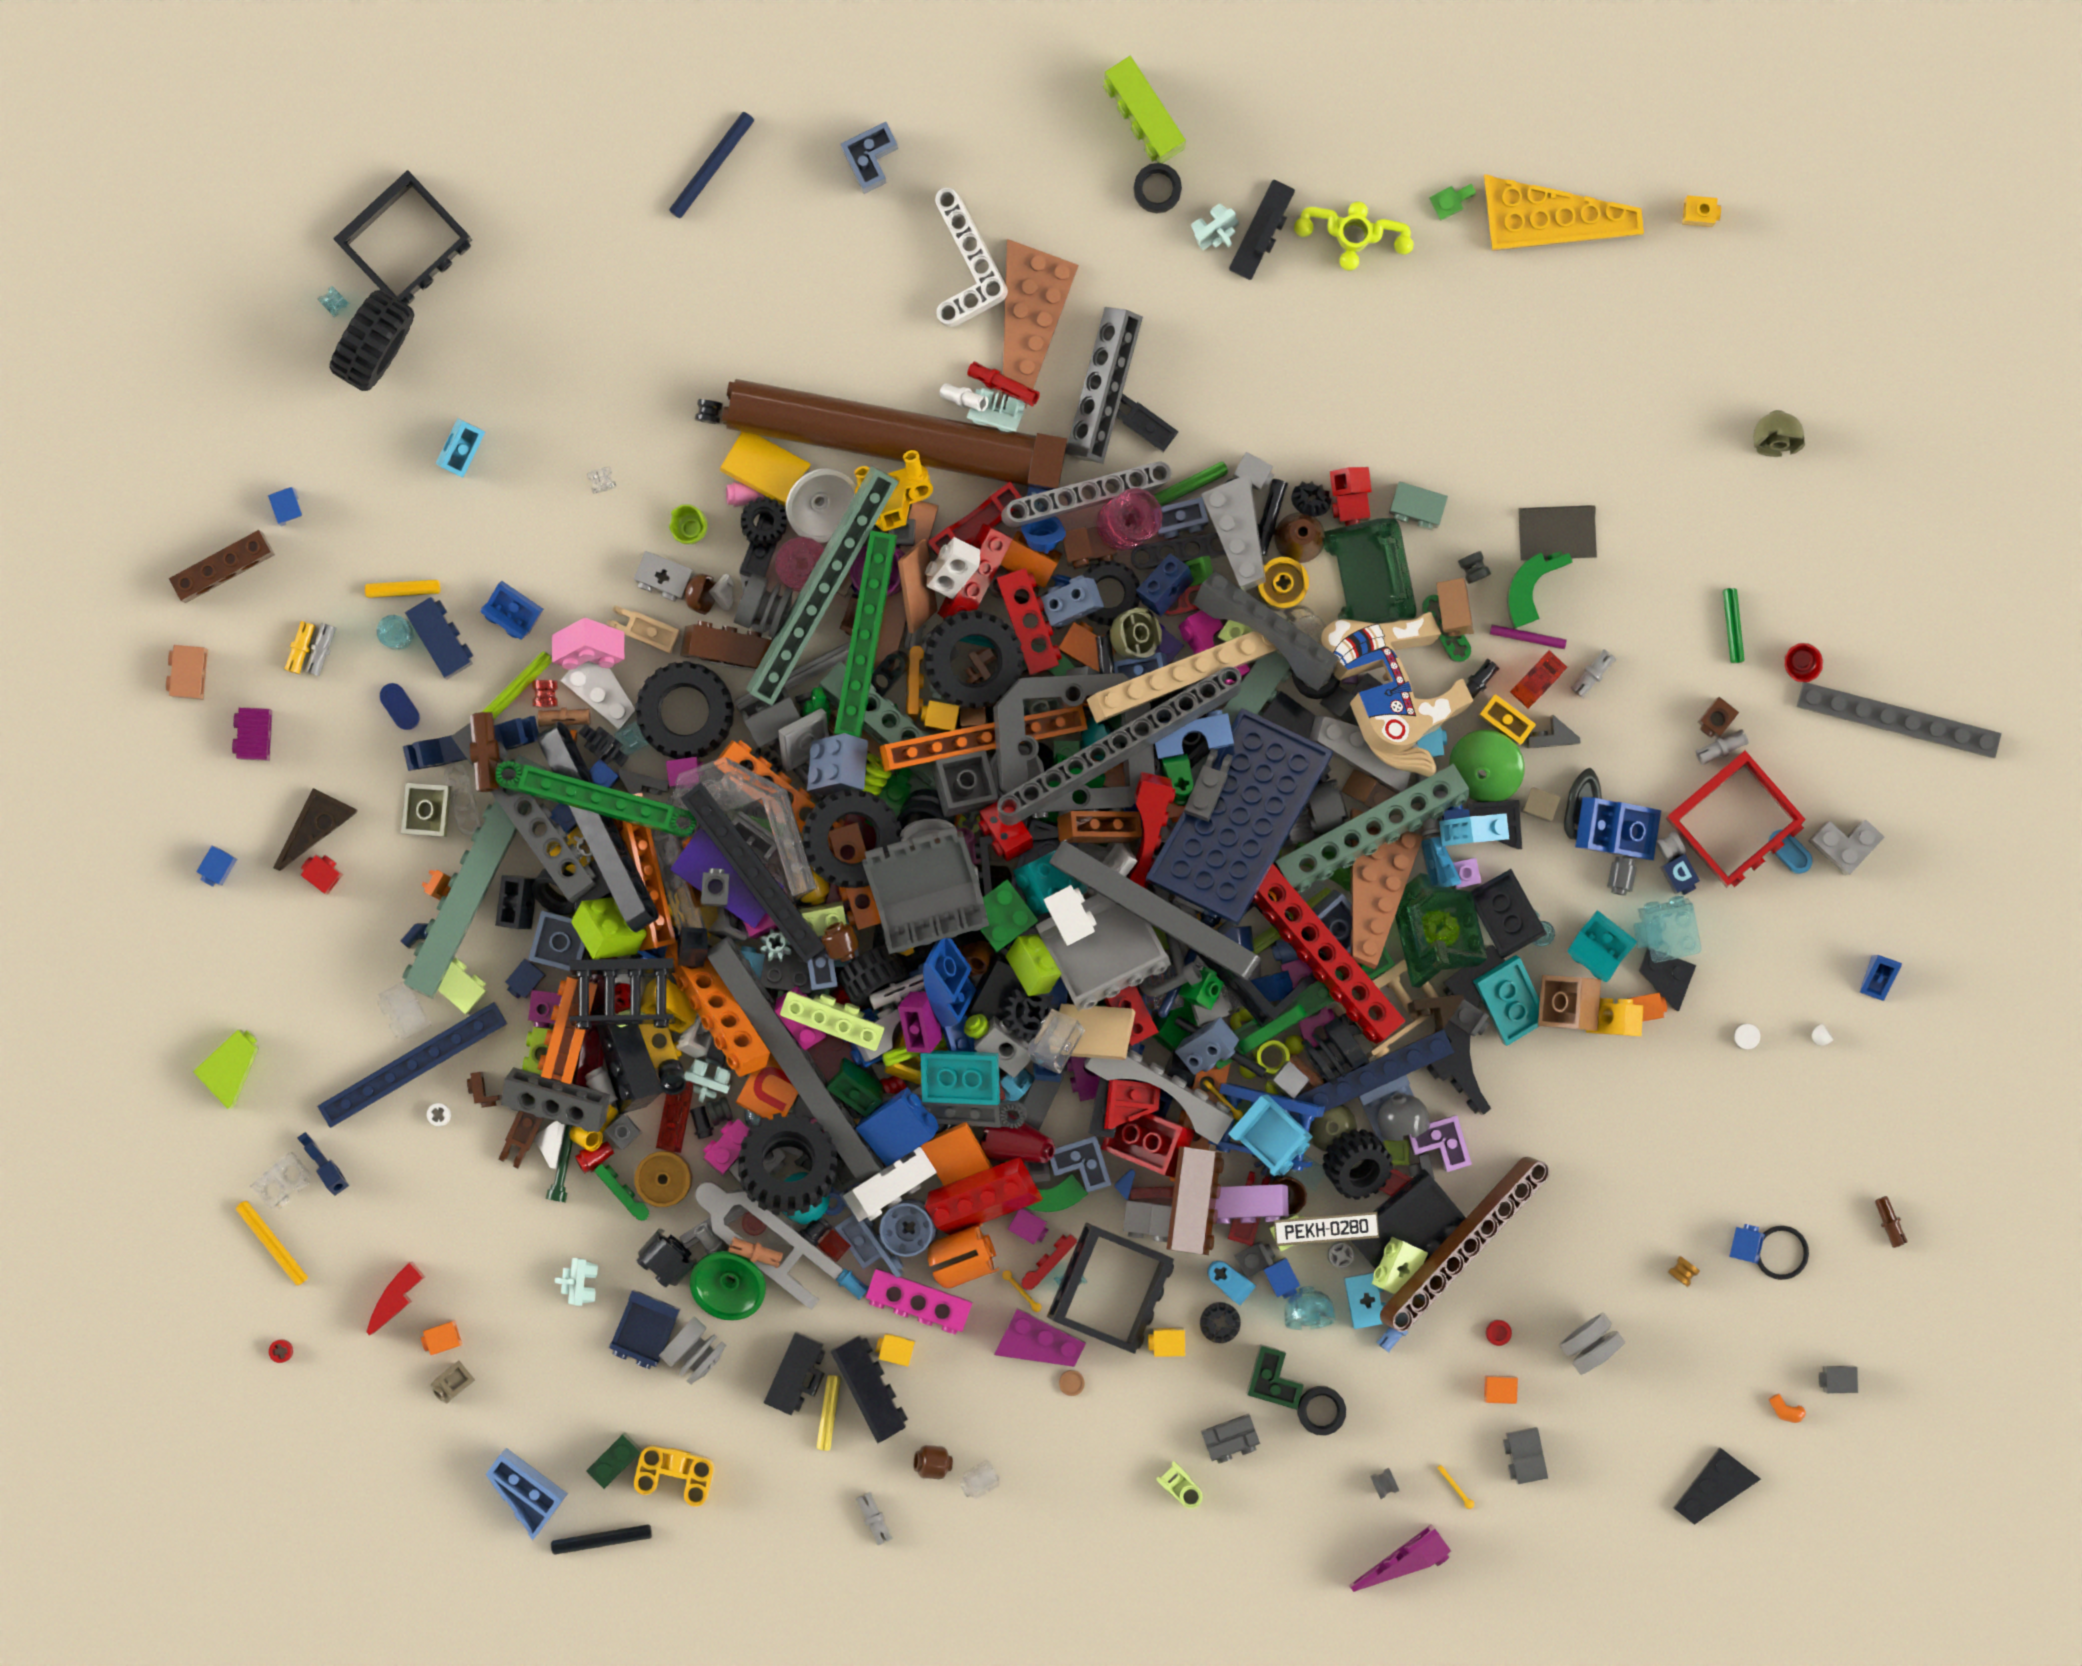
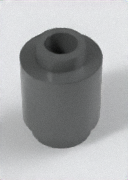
M1615 857V862L1611 864L1607 887L1612 889L1611 893L1626 896L1627 892H1632L1637 870L1635 860Z

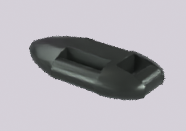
M1587 768L1581 772L1569 791L1564 817V830L1569 839L1576 840L1578 830L1575 829V824L1579 825L1583 797L1602 799L1600 782L1592 768Z

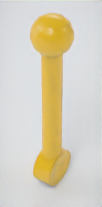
M1207 1079L1203 1082L1221 1102L1231 1108L1230 1111L1233 1113L1234 1119L1240 1120L1243 1117L1242 1111L1236 1110Z
M1005 1270L1002 1273L1003 1279L1008 1280L1030 1303L1034 1312H1040L1042 1309L1041 1304L1035 1302L1014 1280L1011 1271Z
M1439 1465L1437 1467L1438 1470L1465 1502L1464 1506L1467 1509H1472L1474 1501L1467 1498L1443 1466Z

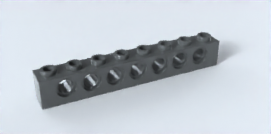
M469 723L451 737L474 768L470 758L472 736L471 724ZM499 742L500 760L497 763L507 762L506 756L509 753L502 743ZM505 769L502 771L501 776L504 780L511 781L515 778L516 773L512 769ZM500 785L499 790L491 792L568 901L574 903L597 886L593 880L597 876L588 864L583 866L578 858L582 855L574 844L569 846L564 840L567 834L559 823L554 826L549 819L552 813L544 803L539 805L534 798L536 796L518 791L512 795H507L506 788ZM526 803H530L532 805L531 812L527 815H521V807ZM539 824H546V832L541 836H537L535 834L536 827ZM555 844H560L561 852L557 856H550V848ZM568 865H575L576 871L574 875L566 877L564 875L565 868Z

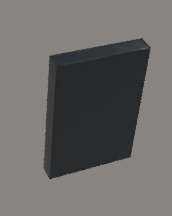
M1512 869L1466 893L1502 959L1547 935Z

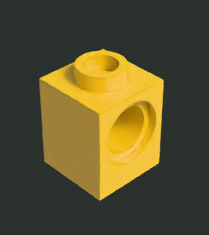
M885 1333L884 1338L879 1337L875 1352L880 1353V1360L908 1367L915 1340Z

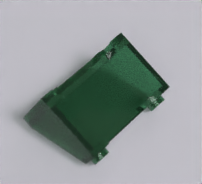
M1378 518L1324 531V548L1332 556H1337L1346 606H1343L1338 614V620L1347 619L1385 624L1416 617V603L1401 528L1396 519Z

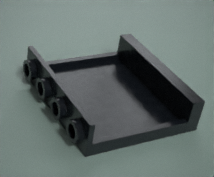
M1423 1169L1373 1211L1377 1212L1379 1238L1350 1241L1359 1249L1375 1270L1380 1265L1384 1256V1249L1392 1237L1428 1252L1425 1263L1466 1217L1427 1170Z

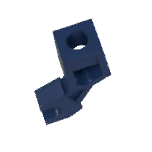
M304 1132L297 1137L303 1144L307 1154L318 1164L319 1168L316 1169V1172L326 1188L334 1196L346 1189L349 1184L342 1172L331 1159L328 1161L311 1136Z

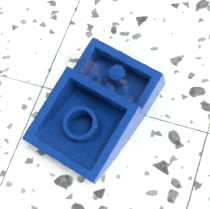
M1583 797L1575 847L1654 861L1661 810L1623 802Z
M944 938L935 942L923 967L926 994L931 1008L942 1027L960 1023L976 992V988L968 978L972 968L951 938Z

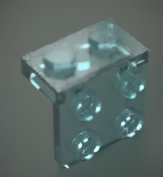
M1675 896L1670 898L1669 902L1661 904L1658 901L1644 904L1643 908L1638 909L1639 917L1645 926L1650 957L1653 962H1663L1701 952L1702 948L1694 907L1688 898Z

